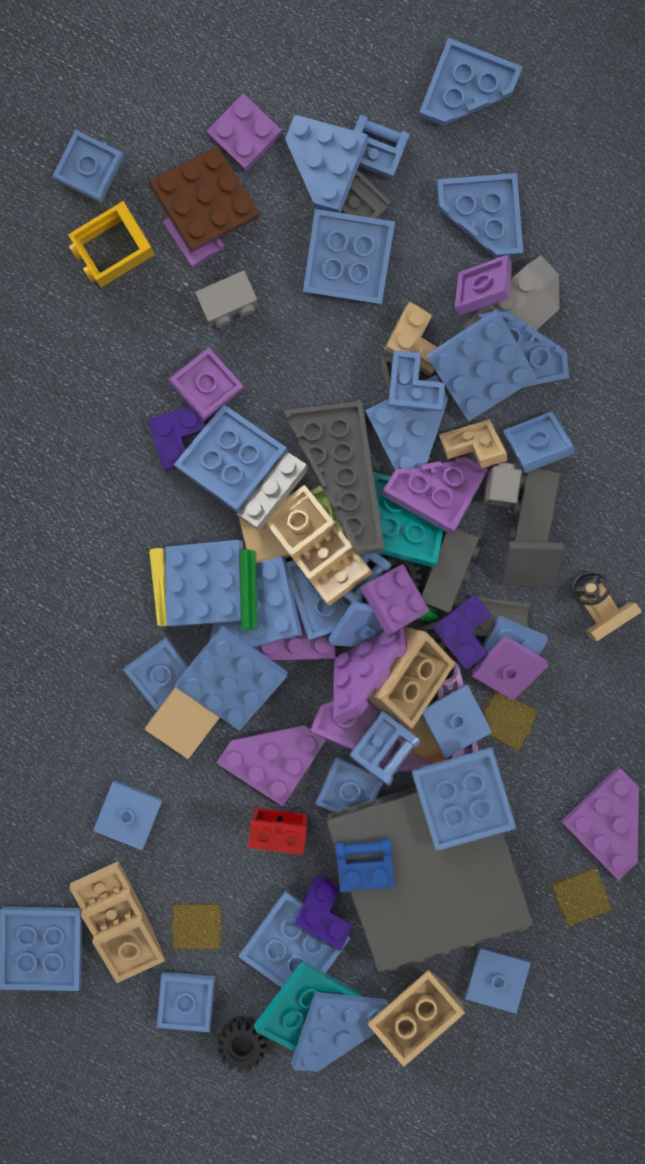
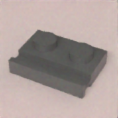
M357 170L342 212L344 214L378 219L387 207L391 205V201Z
M477 596L492 614V616L475 628L477 635L487 636L499 615L527 627V615L530 604Z

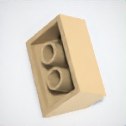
M404 627L407 651L401 659L396 658L388 669L391 674L379 690L374 689L368 699L377 708L406 727L413 729L455 665V662L427 632Z
M428 969L370 1020L368 1026L404 1067L465 1014L463 1003L448 985Z

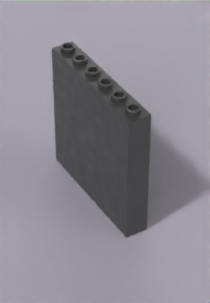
M416 786L328 814L327 824L335 847L336 843L339 842L349 845L382 842V839L389 838L391 840L395 888L351 891L378 972L383 970L394 971L401 965L410 962L417 964L424 961L426 957L433 955L443 956L459 947L470 948L479 941L485 939L496 940L505 933L512 931L522 932L528 926L533 925L503 832L436 851ZM383 853L346 856V861L384 858Z

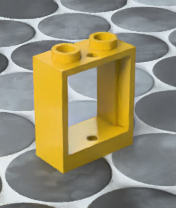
M124 201L68 234L73 242L69 245L77 260L83 258L87 265L83 268L91 283L96 280L100 287L105 286L155 255ZM123 221L139 250L100 273L83 245Z

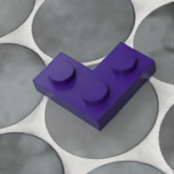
M190 406L148 419L164 471L175 468L174 464L185 452L186 448L182 438L200 433L206 426L205 421Z
M474 594L432 628L463 667L468 669L488 653L471 631L492 616V614L477 595Z
M317 875L309 887L292 926L340 951L344 946L352 925L330 913L340 888Z

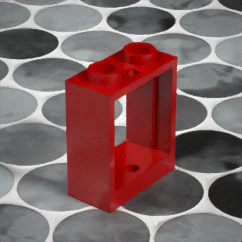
M255 807L251 820L248 848L303 855L307 813ZM282 816L283 820L278 821L277 817Z

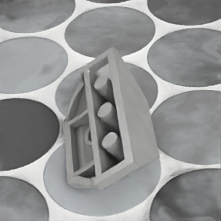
M540 255L511 279L510 297L508 299L480 308L463 328L466 329L479 321L478 314L491 312L496 309H507L538 330L559 310V274Z

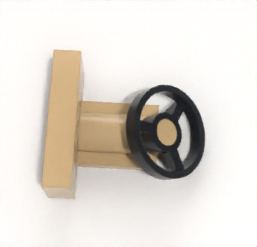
M583 572L572 583L574 598L584 605L595 622V625L585 631L590 640H600L642 612L638 605L632 602H628L618 609L609 595V580L601 572ZM595 576L593 581L586 582L581 588H575L582 578ZM600 577L607 583V589H605L602 583L598 584Z

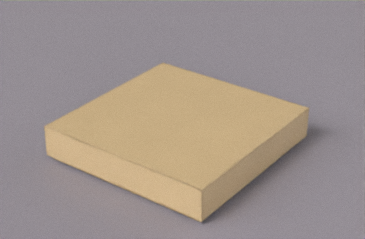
M175 687L145 726V730L189 759L220 717Z

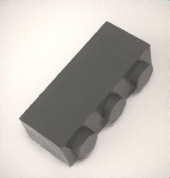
M534 469L527 473L523 471L521 473L519 499H517V503L513 504L512 515H515L514 526L510 525L507 541L548 543L560 473Z
M455 529L452 535L444 531L437 565L434 568L430 567L420 593L425 604L449 613L451 608H457L461 598L458 590L461 583L466 584L471 572L467 567L471 559H476L480 549V545L477 544L479 537Z

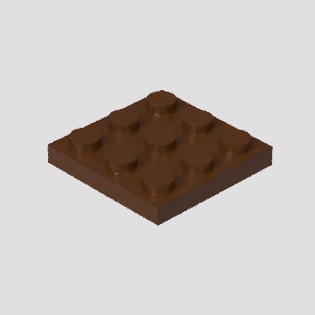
M218 146L149 180V187L191 253L258 219L260 214Z

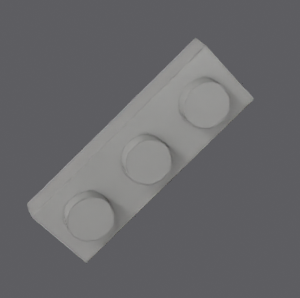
M286 451L238 511L237 515L249 525L261 531L309 470L307 464Z

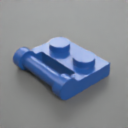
M390 838L374 843L345 845L344 842L336 843L340 892L395 888ZM383 853L384 858L346 861V856Z

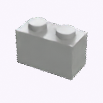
M241 271L195 292L210 327H223L231 322V318L238 315L241 317L248 316L255 312V308L259 306L245 271Z
M498 463V466L488 470L485 477L482 503L506 507L516 504L522 470L514 469L515 465L508 463Z

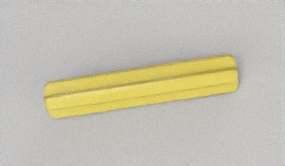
M154 548L150 550L157 625L166 626L165 550L163 548Z

